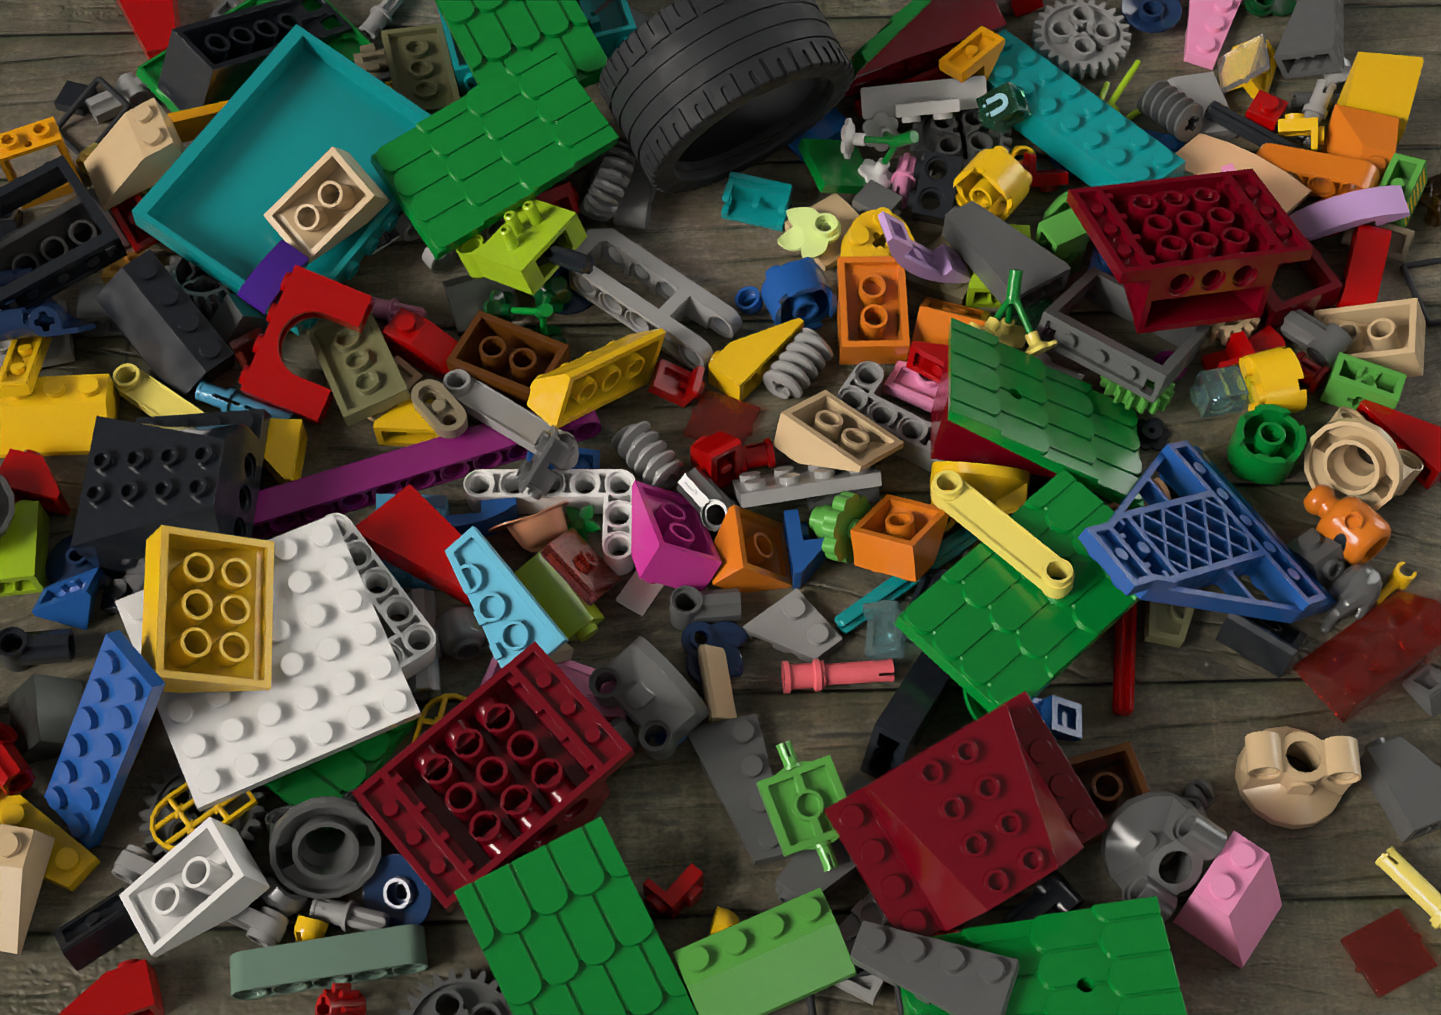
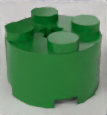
M1260 404L1255 406L1254 410L1240 416L1227 447L1231 472L1237 478L1246 479L1257 484L1279 485L1293 472L1304 450L1307 436L1304 425L1299 426L1297 421L1289 416L1291 411L1274 404Z

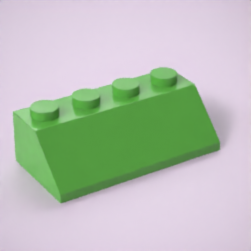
M821 887L673 952L698 1015H768L857 975L838 924Z

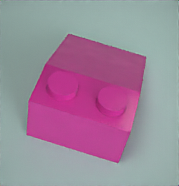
M634 481L632 485L631 556L639 578L651 584L659 583L675 589L686 585L692 586L698 591L705 590L722 561L709 530L701 522L700 514L682 494Z

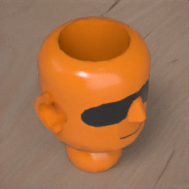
M1320 484L1312 489L1304 499L1303 504L1306 511L1321 518L1317 524L1316 531L1324 537L1341 544L1345 561L1350 565H1363L1384 548L1390 539V525L1359 497L1348 496L1338 500L1335 491L1330 486Z

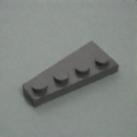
M757 713L696 726L687 735L686 739L692 745L702 769L708 775L716 790L717 797L729 814L732 825L754 866L792 858V855L785 858L783 856L756 785L758 781L773 776Z

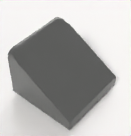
M1428 664L1402 681V686L1427 714L1435 717L1441 713V670Z

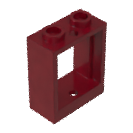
M1306 238L1310 245L1314 248V246L1311 244L1308 238ZM1314 248L1310 260L1297 262L1316 289L1282 302L1271 287L1262 316L1260 317V323L1264 328L1268 325L1274 329L1282 326L1284 318L1292 310L1297 311L1301 309L1311 315L1314 313V310L1326 309L1335 304L1343 285L1339 276L1332 272L1323 260L1317 248ZM1296 262L1279 264L1277 270Z

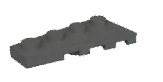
M867 921L862 922L850 954L851 961L856 966L895 987L900 986L913 993L916 999L927 1005L931 1003L946 1011L949 1015H1005L1020 969L1018 959Z

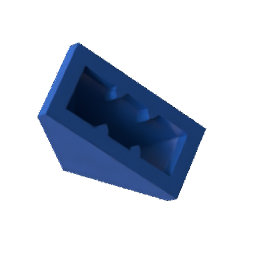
M97 567L45 587L31 612L37 617L87 631L104 571Z

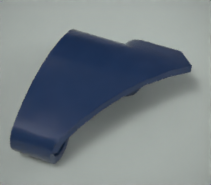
M33 267L1 271L0 287L33 271ZM52 297L28 310L25 307L0 310V342L38 336L49 337L78 333L96 328L95 323L83 322L68 314Z

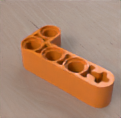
M1273 143L1263 144L1256 153L1259 157L1284 170L1312 190L1309 194L1311 196L1331 198L1357 190L1378 187L1380 184L1379 170L1375 165L1367 161Z

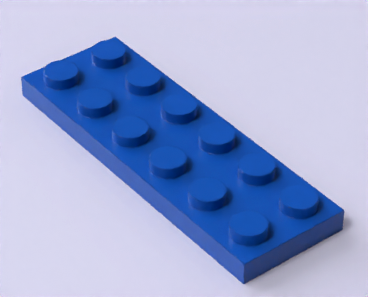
M120 630L107 633L104 637L44 796L50 808L58 813L68 826L71 834L77 837L87 850L100 845L166 684Z

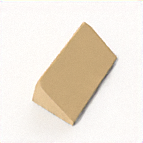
M706 644L699 645L697 659L705 704L710 711L708 722L713 723L736 718L724 649Z

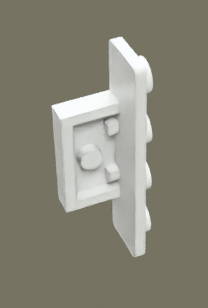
M983 75L971 76L963 83L951 78L862 87L860 89L863 119H872L873 115L880 111L884 112L887 116L902 117V123L921 121L920 115L933 114V120L952 118V112L984 108V104L987 107L986 77Z

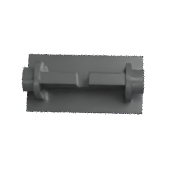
M552 424L548 432L543 430L534 444V449L537 451L530 462L525 460L516 474L515 479L519 480L517 483L519 492L523 494L526 487L530 489L527 494L534 499L540 500L542 495L546 496L558 477V473L548 468L549 464L552 463L562 469L575 449L573 444L576 439L567 433H563L559 437V431L554 424Z

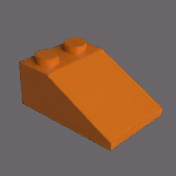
M893 256L837 258L839 365H858L864 361H872L877 364H896L898 360L904 362L907 360L910 338L905 269L896 262Z

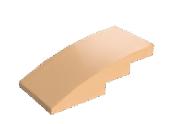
M1199 133L1175 153L1186 161L1184 176L1221 172V167L1230 163L1234 165L1236 170L1253 168L1287 214L1300 205L1312 191L1287 172L1258 155L1227 141Z

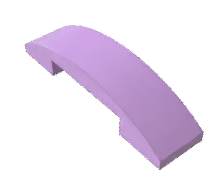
M1390 185L1357 190L1331 197L1302 208L1288 216L1304 237L1311 241L1375 221L1376 226L1409 217L1410 212L1401 185Z
M884 211L878 215L889 250L896 262L905 270L918 277L935 282L967 283L970 281L971 276L966 263L954 249L941 244L932 251L909 238L904 222Z

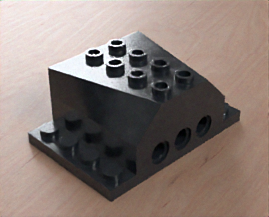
M265 409L138 417L136 422L101 416L96 417L71 547L96 568L100 567L106 575L100 606L103 612L106 614H120L115 601L144 590L146 540L161 525L248 538L252 537L270 422V414Z

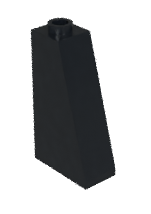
M923 651L874 725L860 770L876 779L910 759L954 681Z

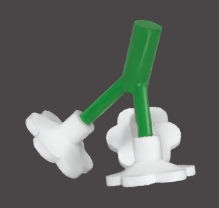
M880 111L876 112L872 119H867L863 123L862 129L865 133H855V125L852 123V119L846 118L845 125L841 129V153L844 154V159H850L854 146L866 145L868 147H875L879 152L886 151L890 147L884 158H880L878 162L865 159L858 168L859 174L865 178L866 183L872 179L889 189L892 184L891 176L893 175L888 171L890 159L898 148L917 143L919 135L915 130L899 134L897 131L898 120Z

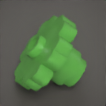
M842 491L840 495L834 497L832 505L825 504L823 506H816L813 509L809 518V529L818 538H824L822 550L825 552L827 559L847 564L853 561L850 530L871 510V505L865 495Z

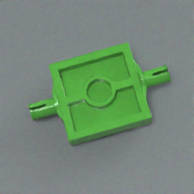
M789 740L776 745L784 768L776 775L758 781L756 785L784 858L803 850H817L824 872L840 866L831 846L839 837L823 810L845 798L846 794L830 755L814 761L799 762L792 746V741Z

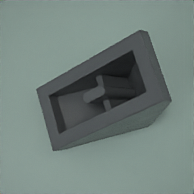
M228 293L209 321L231 350L258 336L260 333L266 332L270 323L266 321L267 314H263L237 296V294Z

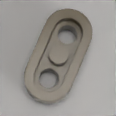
M427 379L420 381L413 387L411 399L415 410L439 436L452 439L459 437L466 431L468 426L466 411L442 383L437 380ZM430 399L435 400L433 401V403H425L427 400ZM448 422H456L453 425H446Z

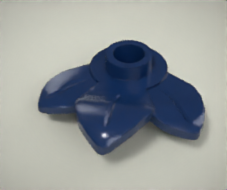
M697 621L689 624L684 629L681 636V644L688 654L686 669L689 676L696 683L702 686L697 659V649L700 644H697L694 640V635L697 633L705 636L706 645L724 649L730 677H740L743 674V659L737 649L748 639V634L743 628L728 621H720L713 625Z

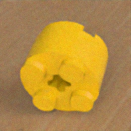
M995 146L993 149L980 151L958 174L953 182V188L955 186L957 188L955 199L959 206L974 201L1005 221L1027 196L1029 185L1032 183V176L1009 154L1005 147Z
M885 207L862 213L854 220L841 242L840 257L892 256L879 223L878 215L884 211L898 220L904 221ZM904 222L909 238L914 241L908 226Z
M1276 347L1239 358L1242 376L1236 377V385L1240 396H1248L1250 401L1248 411L1254 410L1255 406L1260 404H1274L1291 411L1290 414L1305 410L1307 406L1306 389H1299L1298 381L1304 378L1300 363L1290 347Z

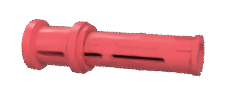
M819 658L813 659L811 663L789 664L788 660L781 662V679L784 694H790L791 690L811 688L815 692H821L828 685L894 682L895 678L894 674H892L894 672L892 658L825 664Z

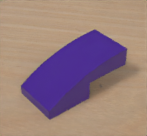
M281 240L253 270L239 289L237 296L263 314H266L274 302L277 303L282 296L283 291L280 290V286L286 272L292 273L295 264L306 268L309 258L284 240Z

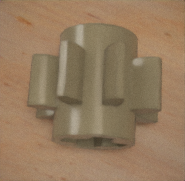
M374 43L361 45V53L353 54L355 64L373 76L389 71L384 49L375 50Z

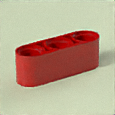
M1368 224L1355 227L1341 282L1343 287L1338 296L1336 308L1376 303L1392 230Z

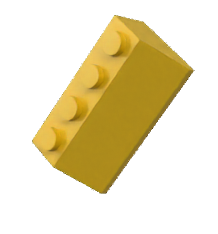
M659 328L629 334L618 340H612L606 346L595 351H589L584 356L570 363L566 362L553 371L538 375L531 383L527 406L550 426L554 424L558 429L650 383L666 331Z
M110 374L39 376L31 395L0 398V458H5L10 448L20 451L30 449L43 456L89 454L96 417L118 419L120 395L115 388Z

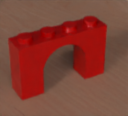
M295 264L292 273L287 271L283 277L280 290L283 291L279 302H274L268 311L266 321L270 323L265 334L260 333L256 338L252 350L256 353L251 366L246 364L239 377V384H242L240 390L245 395L289 413H294L298 417L322 426L334 398L333 392L328 388L303 379L287 369L282 354L285 337L296 324L311 318L327 319L362 334L375 302L373 297Z

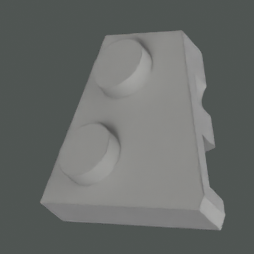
M797 588L743 626V629L748 634V638L752 639L755 636L772 643V648L784 653L795 654L798 659L807 663H811L816 658H819V660L824 659L842 646L843 638Z

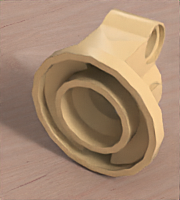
M1345 406L1339 407L1331 420L1310 438L1304 452V472L1312 489L1320 484L1328 485L1335 491L1338 500L1348 496H1356L1367 503L1374 511L1381 508L1395 495H1403L1424 468L1423 462L1414 453L1405 449H1398L1393 439L1382 428L1366 421L1356 410ZM1358 447L1368 453L1374 464H1369L1360 457Z
M1288 726L1268 728L1246 735L1245 747L1237 757L1235 779L1240 796L1252 812L1272 825L1288 829L1313 827L1328 818L1349 786L1360 781L1362 778L1358 740L1351 736H1333L1321 740L1307 731ZM1286 755L1296 757L1304 762L1311 772L1304 773L1294 769L1289 764Z

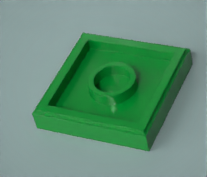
M802 138L797 145L820 193L858 194L867 184L865 178L858 172V168L864 160L857 146H854L850 159H844V154L841 153L842 140Z

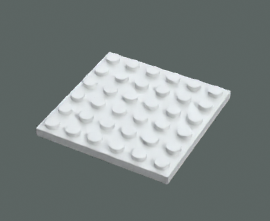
M333 514L268 540L274 541L271 689L268 691L193 693L162 691L157 709L199 812L421 717L420 710ZM144 590L115 601L130 641L140 654Z

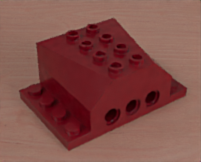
M1253 168L1069 189L1066 199L1118 283L1123 284L1137 334L1260 318L1278 265L1310 260L1314 250Z
M534 641L354 790L352 794L450 913L460 905L454 893L455 890L473 883L475 880L500 867L510 864L512 861L593 821L611 792L605 780L634 756L635 753Z
M1026 691L823 810L891 928L927 937L940 930L948 931L989 911L1058 869L1084 848V842L1109 828Z

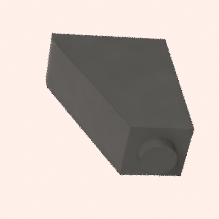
M1401 736L1389 741L1385 737H1381L1368 743L1364 747L1366 751L1360 757L1361 772L1401 842L1405 843L1441 829V768Z

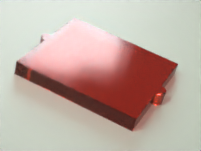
M705 388L697 406L691 409L692 416L683 435L698 440L702 436H711L718 431H722L739 438L742 445H744L747 437L753 434L752 426L760 412V407Z
M1399 909L1340 940L1356 965L1355 971L1363 975L1378 999L1438 966L1420 941L1422 936L1413 931Z

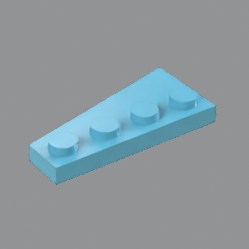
M472 526L445 550L458 581L472 604L479 626H482L490 643V650L495 660H498L501 669L534 641L549 657L569 641L476 527Z

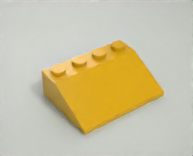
M161 525L146 540L141 656L166 683L163 689L164 692L268 691L271 689L274 541Z

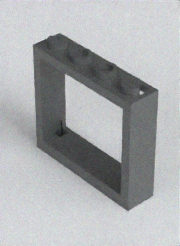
M1093 266L1043 312L1037 331L1042 341L1057 339V346L1052 348L1054 351L1155 403L1198 355L1211 326L1200 325L1151 332L1179 347L1163 365L1158 364L1067 316L1084 299H1087L1134 323L1123 284H1119L1115 277ZM1091 288L1098 290L1097 296L1089 292ZM1052 329L1056 330L1054 337L1048 334ZM1148 379L1155 383L1154 390L1146 386Z

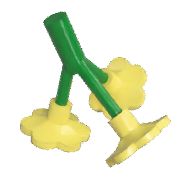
M1009 269L1006 299L994 317L990 316L984 326H979L974 322H970L969 325L1000 337L999 342L1013 348H1022L1027 341L1029 347L1025 353L1035 357L1056 347L1058 341L1057 339L1042 341L1038 331L1033 330L1020 301L1023 270ZM1014 308H1016L1024 327L1015 325V320L1013 319ZM1006 312V317L1003 318V319L1000 321V319L1002 318V316H1003L1004 313Z

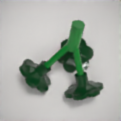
M551 276L532 295L536 298V308L517 307L514 304L513 294L511 292H503L500 289L493 290L490 293V299L484 303L485 313L508 322H512L517 317V314L535 315L539 319L540 325L535 326L532 331L567 344L565 337L561 336L559 327H547L546 318L552 315L553 312L558 313L562 311L564 304L569 303L572 298V292L567 288V280L563 276Z

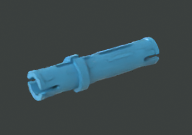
M205 380L201 381L196 388L195 399L197 401L221 409V412L252 410L253 408L257 410L265 409L272 415L270 418L297 419V415L294 413H289L267 403L241 395L240 391L235 388L225 389L210 384ZM224 397L233 400L235 402L240 403V405H234L232 403L221 400L220 398Z

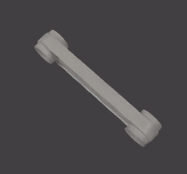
M452 370L444 376V387L463 406L466 413L530 452L536 453L537 450L534 449V444L543 430L548 432L551 428L547 422L471 377L464 370ZM558 428L559 437H561L563 433H567L574 438V436L571 433L562 431ZM575 440L573 444L575 449L562 469L550 463L555 469L568 470L576 465L579 457L577 441Z
M128 844L115 861L111 873L131 885L156 864L154 863L156 859L145 850ZM262 906L260 911L247 907L240 914L226 920L246 930V936L262 947L279 944L290 922L281 913Z

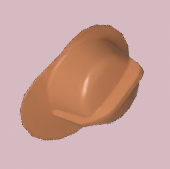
M569 501L560 502L534 515L496 525L488 529V532L509 530L521 547L529 552L538 553L542 549L552 550L570 539L563 508L569 504Z

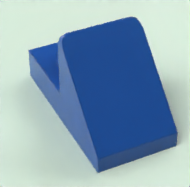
M798 509L784 511L783 528L793 590L796 588L801 589L827 559L825 552L822 550L824 538L809 539L807 523L800 522Z

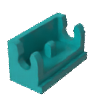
M730 171L722 197L724 204L721 218L783 232L784 222L787 220L786 211L791 208L792 185Z

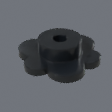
M1150 418L1148 421L1139 419L1137 422L1140 448L1144 451H1148L1151 448L1155 451H1162L1167 445L1166 440L1170 436L1169 430L1163 428V422L1158 418Z

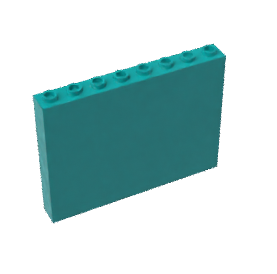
M296 24L132 210L135 224L238 294L239 289L253 270L283 240L263 215L333 146L349 152L390 200L367 224L305 268L342 284L346 279L351 280L360 268L359 262L365 255L371 256L379 245V238L385 231L390 232L399 220L398 215L402 211V208L371 164V155L376 153L381 146L415 128L416 123L429 117L430 114ZM319 318L301 321L290 331L300 336L305 329H311Z

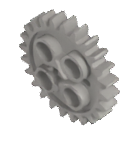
M1056 0L1054 8L1046 5L1044 13H1038L1037 20L1034 21L1031 42H1034V51L1039 52L1041 56L1060 70L1067 71V75L1070 77L1074 73H1078L1080 80H1083L1085 73H1089L1093 79H1096L1098 71L1107 76L1109 68L1116 71L1118 64L1124 63L1125 57L1129 52L1132 34L1128 33L1129 24H1123L1124 16H1115L1116 8L1105 9L1106 2H1102L1097 6L1095 5V0H1089L1088 3H1084L1083 0H1078L1074 3L1072 0H1066V3L1063 5L1060 1Z

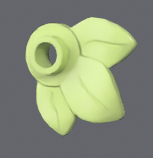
M809 207L792 208L787 210L786 214L793 227L778 238L777 243L788 251L796 252L801 250L802 258L811 257L815 259L823 255L828 245L840 237L841 224L830 213L819 214L815 209Z

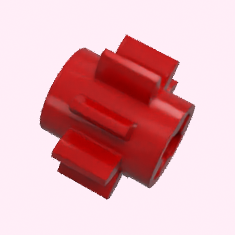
M332 983V989H324V994L318 997L315 1014L366 1015V1000L363 994L359 993V989L351 990V983Z

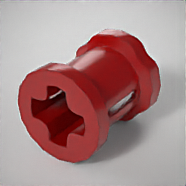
M1301 350L1297 353L1296 357L1302 368L1304 378L1298 381L1309 387L1308 391L1313 394L1326 379L1331 368L1328 366L1321 367L1305 357L1306 353Z
M770 437L764 438L763 442L742 445L741 473L747 472L751 468L762 466L774 468L776 466L773 444Z

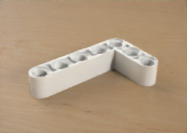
M479 469L468 473L465 477L463 485L467 503L475 513H481V500L516 498L519 514H536L563 501H569V504L563 508L564 514H567L566 508L569 506L581 510L585 506L593 505L594 514H603L602 549L607 571L613 575L621 576L628 574L635 567L631 556L632 485L635 477L629 471L622 469H551L558 473V477L550 490L557 491L546 496L542 495L540 500H536L527 494L530 489L526 487L523 494L520 492L516 494L510 493L513 490H518L517 483L519 480L515 478L519 469ZM479 490H487L481 494L476 493ZM583 490H592L590 493H580ZM617 490H626V491H627V492L621 493V494L615 493ZM617 520L627 521L626 523L620 525L613 523ZM616 551L626 552L624 555L615 556L612 554Z
M331 513L329 515H334L353 560L365 562L360 566H356L407 680L434 661L436 656V634L352 521L346 515ZM373 587H382L385 589L384 592L379 594H374L369 590ZM395 614H402L407 617L400 622L390 619ZM415 642H424L428 645L422 650H416L411 647Z

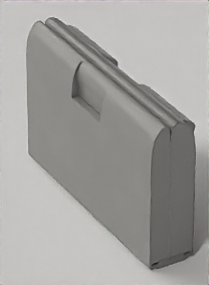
M1213 71L1178 76L1167 80L1178 91L1185 93L1195 103L1202 105L1203 125L1199 133L1220 140H1231L1237 137V134L1204 116L1207 107L1213 100L1229 108Z

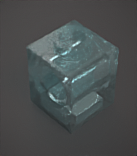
M1238 365L1200 371L1194 386L1190 389L1191 401L1194 406H1198L1202 418L1241 412L1249 395Z

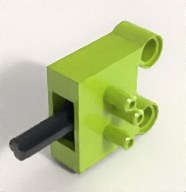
M534 198L526 201L514 211H507L504 215L506 222L487 242L484 241L480 234H477L455 248L471 277H485L534 295L560 266L580 274H591L595 263L592 256L575 251L587 238L576 212Z

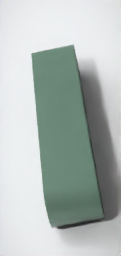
M417 924L401 925L233 953L230 955L231 998L236 1000H253L332 987V983L353 984L422 972L428 968L425 927Z

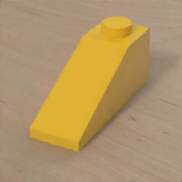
M800 318L787 321L732 341L722 351H716L708 362L709 383L740 404L763 381L764 373L770 370L773 362L777 361L779 355L785 352L787 345L793 342L796 334H799L801 329L804 328V321Z

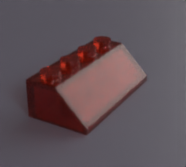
M1399 590L1370 610L1363 618L1356 620L1293 665L1292 669L1342 723H1345L1441 652V604L1437 600Z

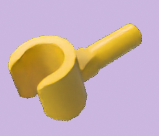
M1399 562L1388 576L1389 582L1381 590L1375 605L1378 606L1396 589H1407L1416 577L1417 572L1415 571L1411 576L1403 575L1400 570L1405 562Z

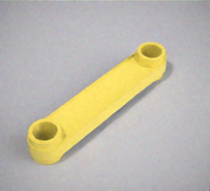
M122 364L113 372V382L119 395L151 417L205 413L134 364Z
M944 470L935 475L931 484V497L936 507L949 514L1040 588L1049 598L1061 599L1069 594L1073 588L1075 576L1069 561L1054 553L965 482L958 473ZM1051 577H1060L1062 580H1054Z

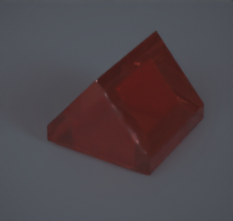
M260 327L229 341L231 350L234 352L235 358L242 370L246 364L251 366L256 353L252 350L260 333L263 334Z

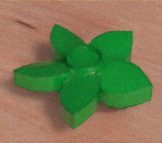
M588 505L581 510L570 506L566 508L567 517L571 521L567 524L569 534L577 533L578 542L581 546H585L588 540V532H598L602 529L597 522L591 520L595 513L593 505Z

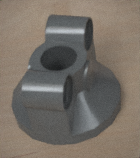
M641 636L631 643L610 664L595 669L588 681L591 692L601 706L609 709L620 707L640 728L638 733L639 742L648 757L656 761H664L672 757L678 743L710 714L706 704L679 671L650 642ZM608 681L617 682L616 688L612 692L607 694L600 693L604 683ZM665 733L667 738L662 745L657 747L649 745L650 738L653 735Z
M357 788L348 791L342 798L335 796L311 798L295 806L288 805L276 808L266 815L265 823L270 836V865L279 881L296 894L314 899L338 898L359 889L374 874L381 858V829L352 794ZM321 827L338 829L336 832L328 835H321L312 831Z
M1147 792L1127 800L1112 814L1107 823L1109 828L1102 833L1101 856L1106 871L1122 889L1123 900L1157 896L1161 910L1160 914L1164 922L1173 914L1176 908L1177 895L1191 888L1198 881L1205 861L1212 860L1222 851L1227 840V833L1224 829L1199 813L1187 799L1170 792ZM1176 851L1174 856L1166 864L1159 866L1164 856H1166L1170 852Z

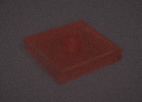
M573 527L549 543L540 552L542 557L587 605L591 606L621 580Z

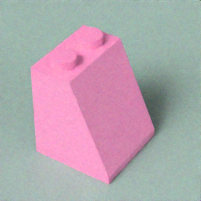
M1233 831L1226 841L1224 848L1216 856L1173 921L1241 969L1282 907L1270 854L1236 831Z

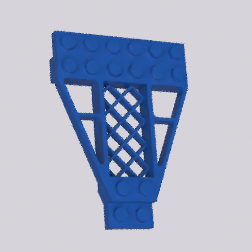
M1187 440L1167 444L1148 466L1106 523L1086 527L1078 537L1086 547L1089 556L1098 562L1110 576L1113 585L1122 591L1125 596L1135 594L1139 600L1285 623H1293L1327 611L1336 602L1331 594L1292 553L1288 546L1198 446H1192ZM1154 471L1159 472L1161 480L1171 486L1180 498L1169 500L1150 478ZM1138 493L1148 503V506L1125 511ZM1242 575L1249 576L1252 584L1258 590L1263 591L1271 602L1255 599L1237 577ZM1214 584L1219 586L1225 594L1196 589Z

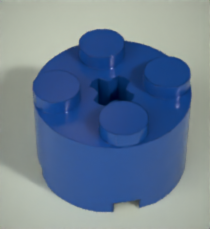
M805 257L801 260L788 262L782 266L774 265L766 271V280L762 285L761 297L775 325L800 318L804 321V328L815 331L823 326L821 320L827 315L831 318L835 313L837 297L822 269L813 258Z

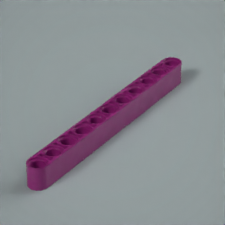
M532 409L529 410L530 412L537 415ZM596 410L559 429L571 433L578 443L596 436L601 431L602 426ZM483 423L467 428L462 435L456 438L447 439L440 436L260 490L258 492L251 538L263 539L302 527L331 513L345 514L376 504V494H397L409 484L417 491L466 477L468 473L474 470L492 469L526 458L528 450Z

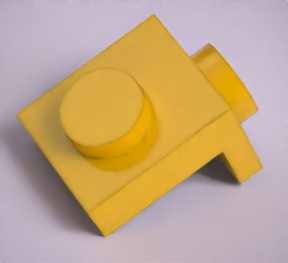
M1290 113L1285 115V119H1278V135L1282 137L1311 136V151L1315 152L1318 151L1319 145H1324V126H1318V117L1305 118L1303 113Z

